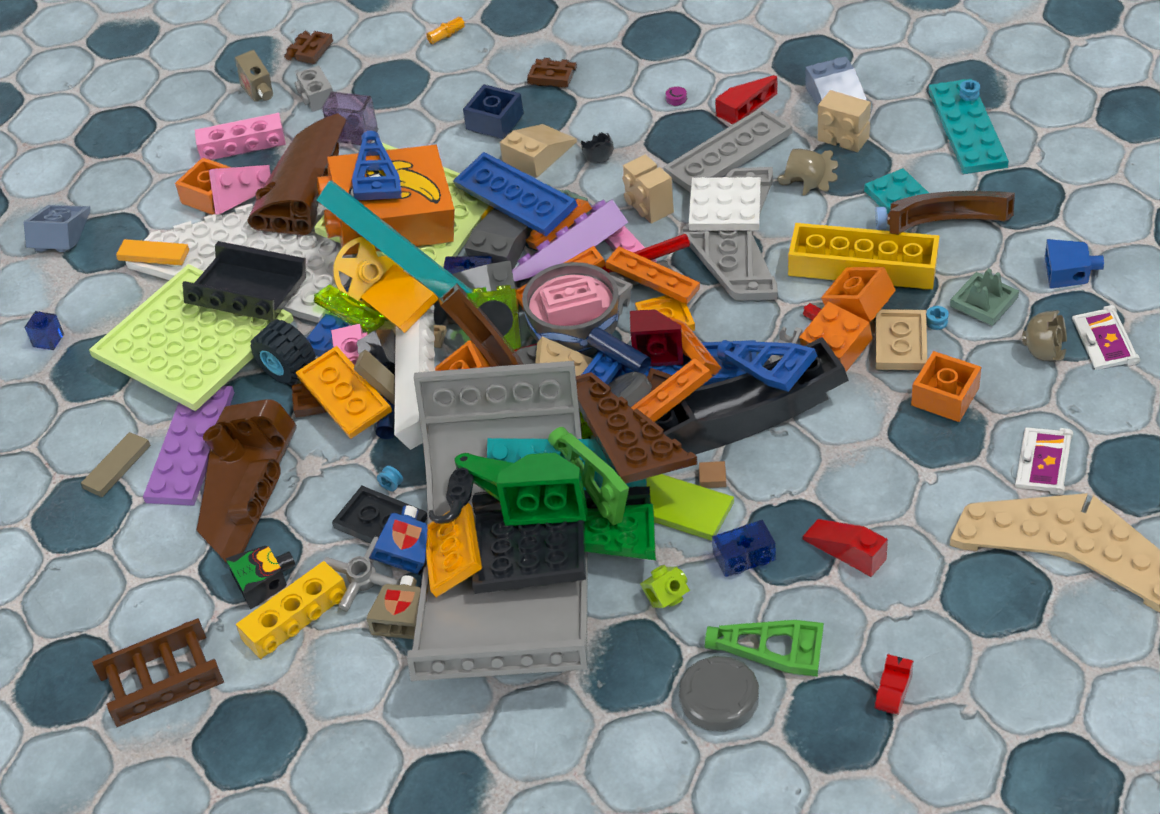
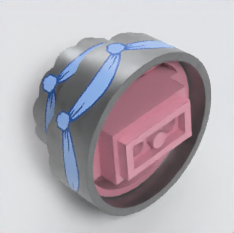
M569 262L551 266L536 274L528 282L523 292L522 302L527 326L532 337L539 341L543 336L586 356H591L597 352L596 348L587 343L590 332L595 327H599L612 334L619 321L617 284L608 272L595 265Z

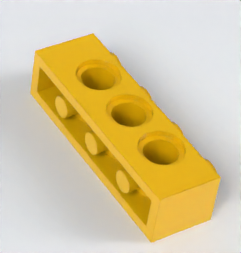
M322 561L235 625L241 640L259 659H262L267 654L275 651L278 646L290 637L297 635L301 629L312 621L317 620L324 612L339 604L347 590L344 579L325 561Z

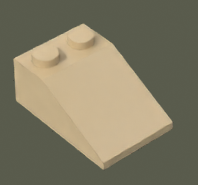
M544 124L513 130L500 142L502 161L537 178L577 142V138Z

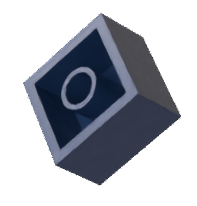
M485 84L481 86L463 108L466 130L504 139L524 114L521 93Z

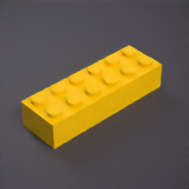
M795 223L788 253V276L836 280L846 267H885L894 286L933 290L940 236L906 232L897 235L883 230Z

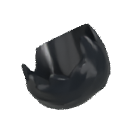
M601 132L597 136L593 135L592 141H581L582 153L589 162H605L613 153L614 143L608 133Z

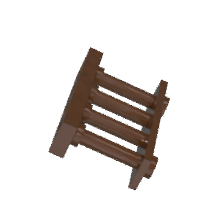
M199 618L185 622L173 629L92 661L100 681L109 680L115 700L106 703L116 727L125 725L225 683L215 658L206 661L199 641L207 637ZM189 646L196 666L180 673L172 652ZM162 657L169 677L153 684L146 663ZM135 668L142 689L126 695L119 674Z

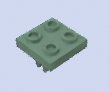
M988 268L984 275L977 271L950 299V307L993 326L1018 299L1019 290L1002 283L1001 274L997 272L993 276L992 270Z

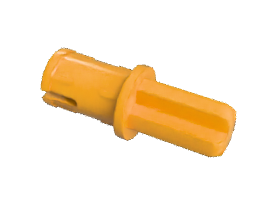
M460 16L447 23L443 22L440 24V27L426 33V37L429 43L434 45L445 37L450 38L451 34L464 28L465 22Z

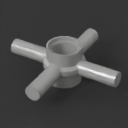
M378 537L373 538L364 557H354L348 563L329 557L324 559L332 569L346 574L350 583L338 605L342 610H349L359 590H368L374 584L383 586L385 584L399 585L400 583L398 579L376 573L373 565L374 560L369 559Z

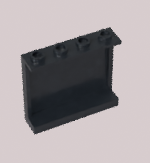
M218 241L215 244V259L194 283L183 281L184 303L274 321L306 279V258Z

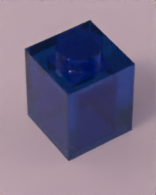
M35 311L24 327L32 346L35 348L54 350L64 335L57 315L52 313Z

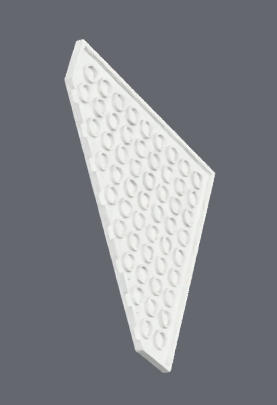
M318 192L316 195L318 215L313 229L308 235L259 231L251 228L247 221L253 208L251 203L235 208L236 212L222 215V213L204 217L205 221L192 224L189 221L173 226L174 230L161 233L160 230L152 232L144 240L188 244L190 250L182 265L125 261L129 269L170 280L188 264L205 271L215 259V244L221 241L306 258V279L283 308V310L292 313V316L319 323L325 314L331 312L342 297L333 277V265L338 252L342 248L341 243L315 233V225L323 217L324 210H328L317 201L319 197ZM357 254L343 255L342 258H357ZM339 271L342 286L350 285L352 278Z

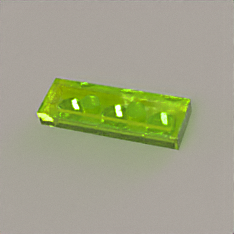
M330 284L314 295V303L351 325L360 324L364 333L367 332L369 334L385 323V317Z

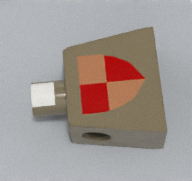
M251 50L235 57L241 87L253 101L261 99L264 101L270 100L273 97L270 75L256 52Z
M406 575L401 577L399 585H383L366 618L371 635L414 639L421 588L416 587L417 581L415 578Z

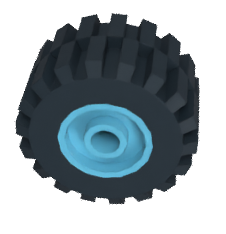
M275 319L270 322L250 342L252 354L260 367L270 377L288 386L294 385L299 380L296 374L298 370L316 359L313 347L307 338L297 328L283 320Z

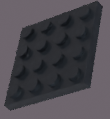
M502 511L476 514L475 529L482 569L473 574L472 586L474 594L586 580L585 521L505 526Z

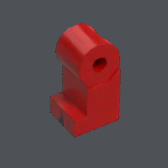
M887 654L876 696L875 709L896 715L900 714L912 679L914 660Z

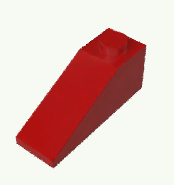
M768 76L727 89L715 99L716 116L731 124H735L755 112L778 94L777 76Z
M817 519L802 536V540L870 577L887 560L888 539L865 526Z

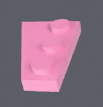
M269 165L209 170L216 215L256 196V191L263 188L270 177Z

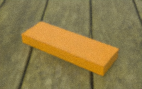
M124 239L116 256L118 261L182 265L190 249L188 244Z

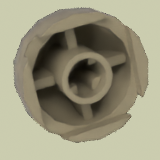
M1058 310L1042 312L1032 317L1028 322L1026 331L1022 333L1024 346H1028L1030 353L1042 361H1061L1066 354V349L1061 350L1062 342H1067L1066 326L1063 316L1057 315L1060 312Z

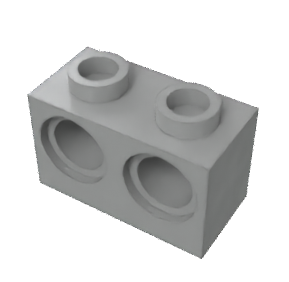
M319 65L296 73V90L298 94H301L304 105H309L312 112L336 104L332 86Z

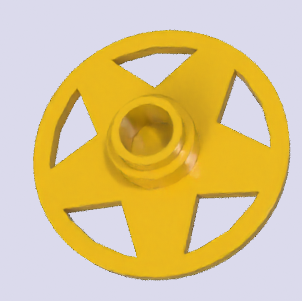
M358 237L346 243L338 252L333 265V277L337 289L345 299L358 306L371 307L365 301H359L361 296L394 264L402 270L403 268L388 256L378 257L374 245L364 237ZM359 243L357 258H342L350 247ZM339 271L352 278L348 293L341 284Z

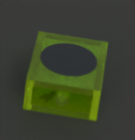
M511 285L496 286L497 290L487 291L486 287L473 288L472 293H467L496 326L513 349L522 348L517 290L511 289Z

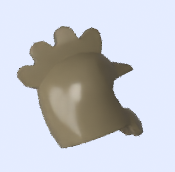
M792 149L786 164L785 173L778 176L777 179L781 185L804 182L802 196H805L811 189L817 187L827 192L830 189L828 183L836 182L838 176L833 173L838 168V162L831 160L833 157L831 150L819 154L806 149Z

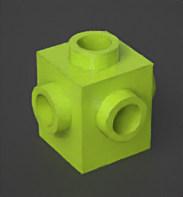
M661 565L650 572L651 577L640 583L653 608L672 607L680 603L684 599L683 595L690 591L686 584L688 582L686 575L677 566Z

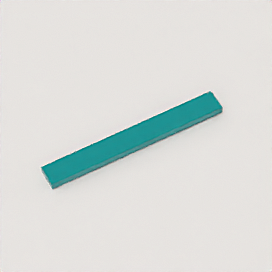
M333 181L327 183L317 201L441 298L457 283L475 303L478 301L479 295Z

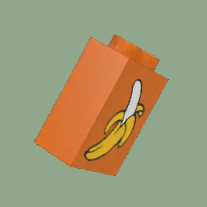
M437 144L386 150L400 177L401 198L358 201L415 246L454 242L455 209ZM359 153L327 157L328 176L317 177L318 196L329 181L335 182L353 196L352 176ZM379 155L366 156V161L381 160ZM372 170L365 173V177L386 176L383 170ZM324 210L325 228L328 238L339 237L341 247H343L349 241L362 237L331 211ZM359 243L350 247L344 255L357 254Z

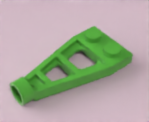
M558 427L553 430L548 437V442L555 450L562 452L566 460L580 468L583 486L598 507L600 514L607 518L613 526L622 522L629 487L608 464L564 427ZM579 456L585 461V465L583 464ZM595 471L603 477L601 490L594 481Z
M783 620L720 625L719 627L707 626L705 649L722 650L791 674L818 677L824 623ZM748 634L759 635L761 637L760 646L757 649L739 645L738 637ZM772 636H790L792 638L790 654L780 655L771 652L766 647L767 640Z

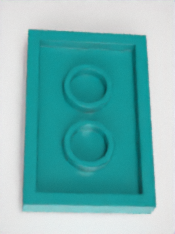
M904 168L868 182L864 187V191L880 207L886 208L887 214L890 212L891 203L903 198L929 193Z

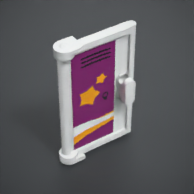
M1114 305L1105 306L1103 310L1072 316V320L1095 370L1123 364L1131 366L1140 362V357L1136 354Z
M1025 428L1015 487L1050 491V494L1063 495L1073 431L1066 428H1060V431Z

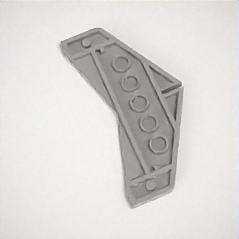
M773 167L732 169L725 177H761V213L773 182ZM689 222L683 228V234H687L689 238V247L733 299L740 301L778 299L777 282L774 276H771L752 233L754 230L689 231Z

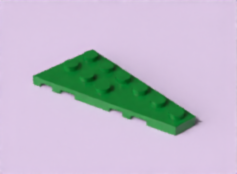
M653 504L625 506L622 522L614 526L607 518L600 514L598 508L587 509L585 551L656 560Z

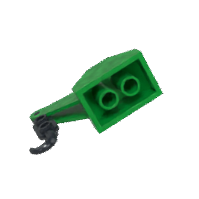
M555 452L527 454L515 463L480 457L469 453L459 454L454 459L456 470L450 475L446 492L450 512L443 516H437L433 510L429 511V518L435 523L446 524L456 520L461 513V509L470 501L473 484H476L500 500L505 526L561 523L564 521L578 522V520L586 521L587 505L580 468Z

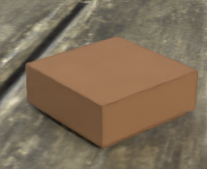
M725 461L699 462L700 486L705 488L726 487Z

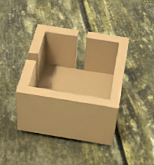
M830 90L818 104V141L835 146L839 143L841 148L858 153L870 137V121L868 120L870 119L871 102Z
M646 154L623 165L624 199L628 205H632L638 211L641 217H645L652 224L674 212L672 177L661 167L657 168V164Z

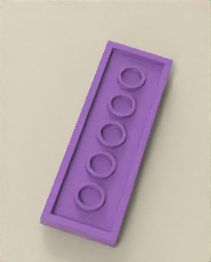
M222 386L196 411L178 403L143 495L145 503L195 505L207 472L210 447L203 440V434L208 428L216 424L224 407L230 406L234 395L232 386Z

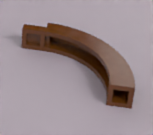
M947 191L903 198L891 203L887 218L890 234L899 235L913 226L939 220L988 219L1007 221L1014 216L1015 193Z
M457 283L439 299L440 306L472 340L491 367L524 364L496 326Z

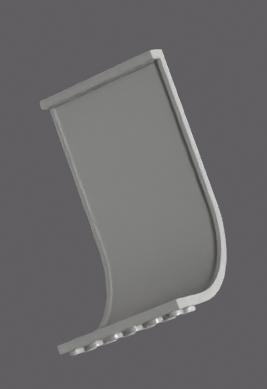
M574 361L414 373V385L425 456L427 525L433 522L429 518L430 510H433L437 516H442L450 511L446 492L450 475L456 470L455 457L462 453H469L487 458V438L548 439L553 430L558 427H564L577 439H582ZM473 484L472 495L478 492H485V490ZM471 495V499L468 503L472 506L474 522L476 525V515L474 514ZM586 552V580L474 594L472 586L473 575H471L438 597H435L430 591L427 558L425 556L413 649L408 650L407 653L411 681L587 669L588 552Z

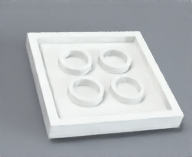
M761 177L692 178L689 231L759 230Z

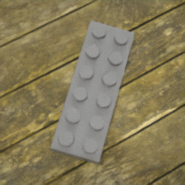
M761 107L663 167V170L672 177L673 181L691 193L692 178L723 177L732 169L741 166L793 133V126Z

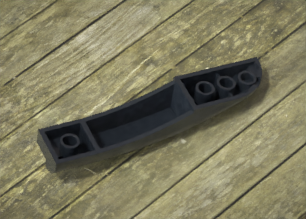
M821 337L805 345L806 347L814 348L817 357L789 392L768 386L751 374L745 373L731 379L699 387L655 421V423L663 429V433L671 440L676 439L679 441L681 448L687 453L692 452L696 455L737 442L785 422L828 400L826 392L849 381L844 366L824 338ZM781 359L763 367L767 370H773Z

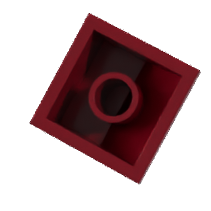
M655 309L630 311L631 345L651 358L650 366L683 365L681 325Z

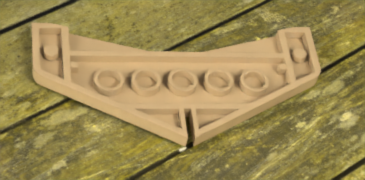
M1088 493L971 503L963 509L950 538V546L962 550L978 551L979 547L1039 552L1083 564L1143 598V604L1160 612V549L1094 495L1086 513L1082 512Z

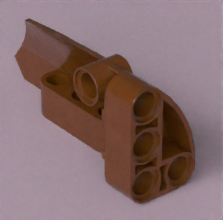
M337 113L325 117L306 127L294 137L264 187L256 191V202L247 220L251 228L259 231L295 235L310 234L318 215L316 203L318 192L317 177L328 176L327 157L339 155V138L347 122L343 116Z
M265 399L226 406L222 410L216 424L208 428L203 434V440L210 447L196 530L226 563L225 558L244 552L280 477V462L297 429L293 419L282 405L275 400Z

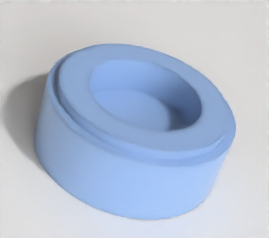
M876 207L875 209L877 230L887 229V211L885 207Z

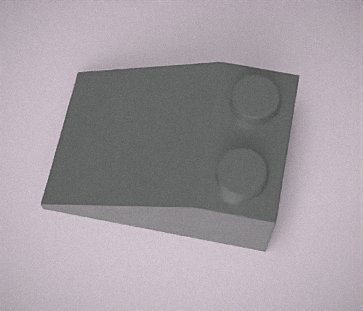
M494 208L473 229L464 247L470 264L483 266L510 261L511 267L514 269L527 243L526 239L530 236L533 229Z
M510 261L487 264L452 274L480 296L476 302L478 307L487 301L497 300L504 303L508 299L507 306L512 314L518 313L519 307L517 308V296ZM446 312L448 324L456 323Z

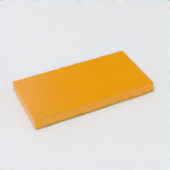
M395 264L361 296L369 306L404 333L439 299L434 292Z
M335 346L298 370L296 374L345 434L352 439L391 413L392 409L377 390L354 370L355 365L340 348Z
M469 503L461 509V513L456 520L446 524L431 522L427 525L426 558L430 591L435 597L440 596L482 569L473 510Z

